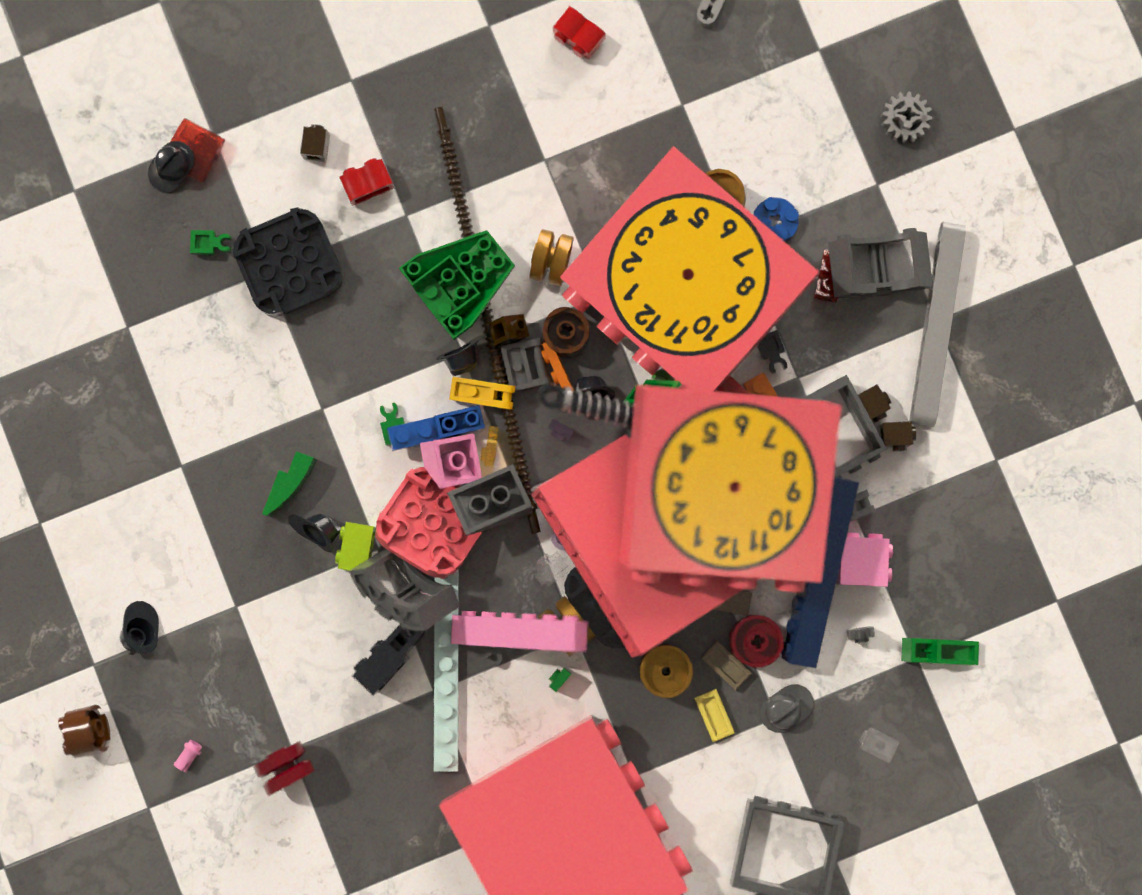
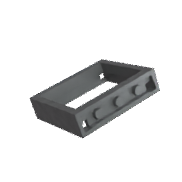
M847 375L802 398L820 400L838 390L870 448L834 469L833 476L841 478V474L847 471L849 474L860 470L862 468L861 463L867 460L869 463L878 460L881 457L880 453L887 450Z
M754 796V799L747 798L730 879L731 886L766 895H829L844 822L838 818V814L824 811V815L815 813V809L801 806L799 810L791 808L792 804L783 801H777L776 805L768 803V798ZM754 808L832 825L818 893L740 875Z

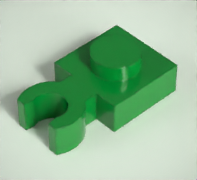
M191 230L190 253L192 255H215V249L229 253L231 248L223 247L222 243L224 240H232V237L229 234H221L216 237L214 230Z
M395 402L392 403L393 411L391 413H386L384 406H380V412L386 418L385 422L380 423L386 446L391 445L387 428L405 424L403 417H396L398 406Z

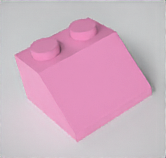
M474 434L420 443L424 467L439 488L470 483L482 478Z

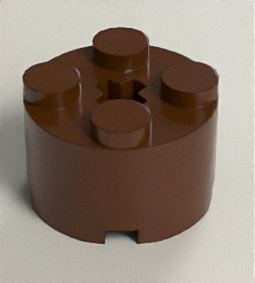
M560 307L548 314L543 324L542 332L544 342H546L551 350L556 351L558 356L572 357L582 352L587 346L590 328L583 313L570 307ZM563 328L572 330L569 337L561 335Z
M99 705L67 711L63 717L58 719V727L64 739L62 747L65 755L81 758L108 750L109 746L105 747L106 741L110 740V726L106 715L100 714L97 710L102 709Z

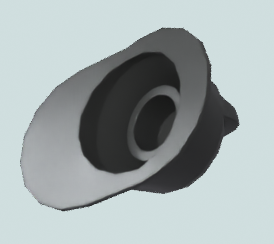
M791 684L782 688L763 703L760 710V718L763 725L775 733H783L792 729L811 714L814 707L812 694L806 687L799 684Z

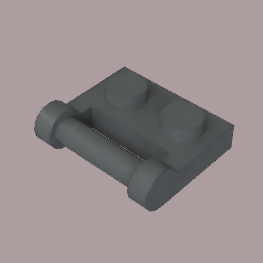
M542 338L501 347L509 385L516 386L515 392L552 383L551 377L547 374L545 361L541 353V346H543ZM530 348L533 350L539 376L538 379L534 380L531 377L525 351Z

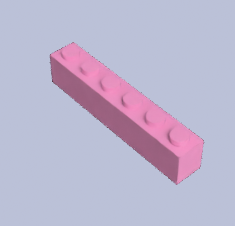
M462 611V615H452L451 644L586 651L587 622L578 621V616H563V620H557V615H543L542 619H536V614H522V618H516V613H502L501 617H496V612H482L481 616H476V611Z

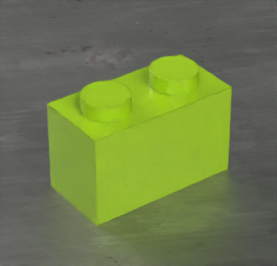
M346 522L345 527H341L339 540L342 541L341 550H337L335 558L338 569L350 571L372 557L376 527Z

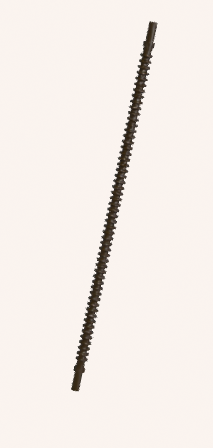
M436 107L434 111L439 128L437 135L442 141L440 147L444 149L441 153L445 155L443 157V160L446 161L444 166L448 167L446 173L449 174L447 179L451 180L449 186H452L450 191L454 193L452 195V199H455L453 204L457 206L455 208V211L458 212L456 217L460 219L458 221V224L461 225L459 230L463 232L461 237L465 238L475 233L471 231L473 225H470L472 220L468 218L470 212H467V209L469 207L465 205L467 203V200L464 199L466 194L462 193L464 187L461 186L463 181L459 180L461 174L458 173L460 168L456 167L458 161H455L457 155L453 154L455 148H452L454 142L450 140L451 129L447 127L443 107ZM489 303L481 314L480 321L484 323L481 326L485 328L483 334L487 333L484 339L488 341L486 347H489V350L487 352L491 354L489 360H492V363L490 365L494 367V370H492V373H495L493 379L497 380L498 384L507 385L509 381L505 379L507 374H504L506 368L502 366L504 361H501L503 355L499 353L501 348H498V345H494L488 324L494 318L490 314L492 309H489L491 305ZM498 391L500 393L498 399L502 401L503 391ZM515 407L512 409L503 408L501 412H504L505 415L502 418L506 419L504 425L508 427L505 431L509 432L507 438L511 440L508 444L512 445L510 451L514 453L511 457L515 458L513 464L517 466L515 470L518 471V477L532 505L533 514L528 515L532 534L540 533L541 530L536 513L538 506L531 496L533 486H530L529 482L532 480L528 479L530 473L526 469L529 467L525 466L527 460L523 458L526 454L522 452L524 446L520 445L522 442L519 439L521 433L517 432L519 426H516L518 420L514 419L516 413H513Z

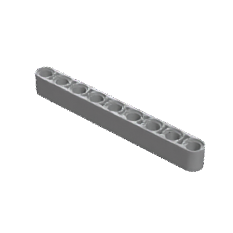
M941 222L932 270L933 287L929 289L910 411V421H912V424L934 428L937 421L966 225Z

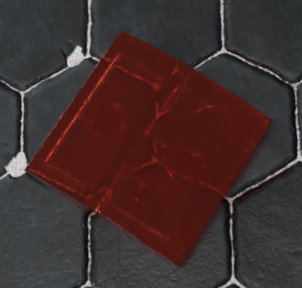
M184 118L170 142L180 141L191 148L195 159L194 166L188 175L200 182H204L213 161L218 159L226 139Z

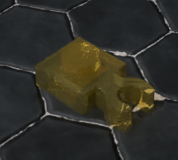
M489 426L487 445L482 447L480 461H484L485 467L495 468L499 427Z

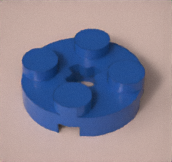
M769 197L761 202L753 213L758 220L784 242L790 240L798 228L799 213L789 201L783 198ZM771 216H779V220L782 223L781 225L776 224L774 227L771 225L772 221L769 218Z

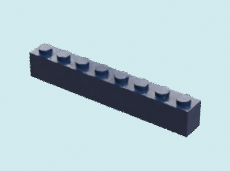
M833 476L822 581H805L804 591L796 592V596L792 599V614L786 625L787 635L781 652V658L790 664L812 668L817 667L859 482Z

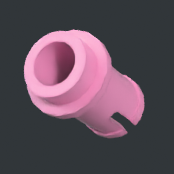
M193 740L184 744L185 749L174 762V766L181 771L187 772L196 756L201 754L202 746Z

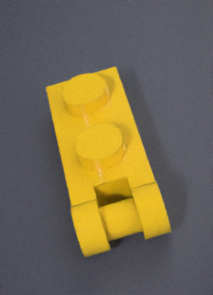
M452 376L449 400L512 409V393H515L516 386ZM498 391H503L502 401L496 400Z

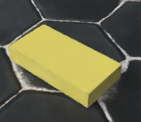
M717 689L694 698L712 742L735 733Z

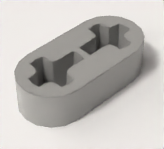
M702 0L696 15L698 24L705 28L713 26L725 0H716L715 3H712V0ZM708 8L712 9L710 13L711 18L704 20L703 14L707 12Z

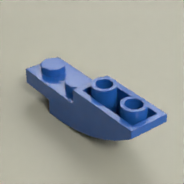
M480 405L435 415L423 420L388 427L387 432L393 452L410 447H419L420 443L461 436L484 429L485 424Z

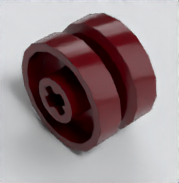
M748 615L740 618L732 626L729 633V647L732 655L739 662L750 667L763 668L772 664L779 658L783 649L784 637L780 627L772 619L762 615ZM755 636L759 638L757 645L751 644V640H754Z
M300 741L287 748L285 746L266 756L264 761L253 766L255 773L260 778L272 772L274 774V777L263 784L267 796L286 788L316 771L310 760H304L295 765L294 760L305 753V749Z

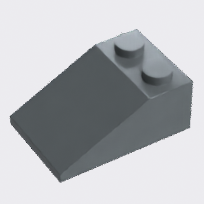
M513 464L447 493L466 536L506 525L533 514L532 505Z

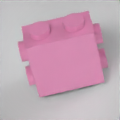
M848 533L838 572L837 585L888 587V582L892 581V568H889V558L893 556V545L889 544V539H883V534H868V538H859V533Z

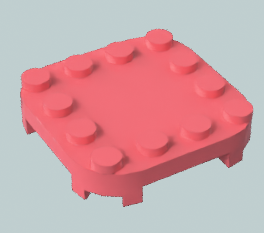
M419 467L414 470L411 469L406 474L405 479L386 507L380 512L376 522L375 536L385 549L417 569L435 578L446 579L460 568L482 532L466 536L447 494L461 486L455 485L439 488L425 467Z

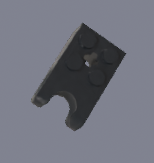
M400 623L384 641L379 640L369 650L372 654L368 659L366 657L362 658L354 666L353 669L356 672L352 677L373 696L378 694L410 659L407 654L421 640L425 631H416L414 636H410L406 628L400 627Z

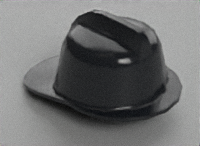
M172 141L157 152L148 168L149 181L155 189L160 192H171L182 183L194 166L195 158L191 148L183 142Z
M487 333L472 339L457 349L438 356L436 360L443 359L453 376L471 371L479 360L477 343Z
M599 376L581 377L575 383V391L580 389L583 394L589 391L591 396L599 394L602 399L608 396L610 401L615 397V391L608 387Z
M294 514L288 516L289 524L298 534L317 544L324 551H333L332 542L341 530L340 525L333 519L323 514L313 515L307 519Z
M135 601L130 603L125 609L120 642L129 655H134L135 653L147 654L157 647L159 618L156 610L149 603Z

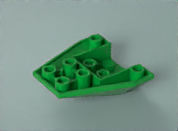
M488 230L419 253L399 267V270L444 330L455 340L475 324L515 265Z

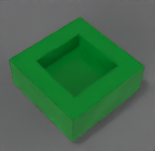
M565 667L561 671L557 668L549 678L551 681L549 687L557 692L569 678L571 672Z

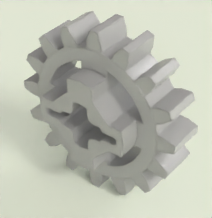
M908 91L905 97L899 92L897 99L892 96L889 99L890 104L886 103L883 109L887 112L881 114V118L886 119L882 123V127L889 128L886 134L893 133L894 141L901 137L902 143H905L907 138L914 142L916 135L922 138L924 131H928L930 125L927 123L931 122L933 117L927 114L932 109L929 107L925 108L927 100L919 101L920 94H917L914 98L911 91ZM903 104L901 109L893 110L896 106ZM904 114H907V118L910 119L909 121L906 120V116H903ZM920 124L917 129L910 131L913 125L917 126Z

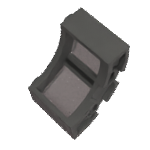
M907 228L903 230V233L880 237L851 238V235L837 236V240L828 242L834 297L858 298L860 295H870L871 297L891 295L890 290L891 292L904 291L906 293L933 287L927 232L917 231V228Z
M387 549L382 550L349 571L361 595L364 598L368 597L375 605L374 610L388 621L393 619L401 623L400 627L425 631L460 607L452 585L439 584L426 578L413 565Z

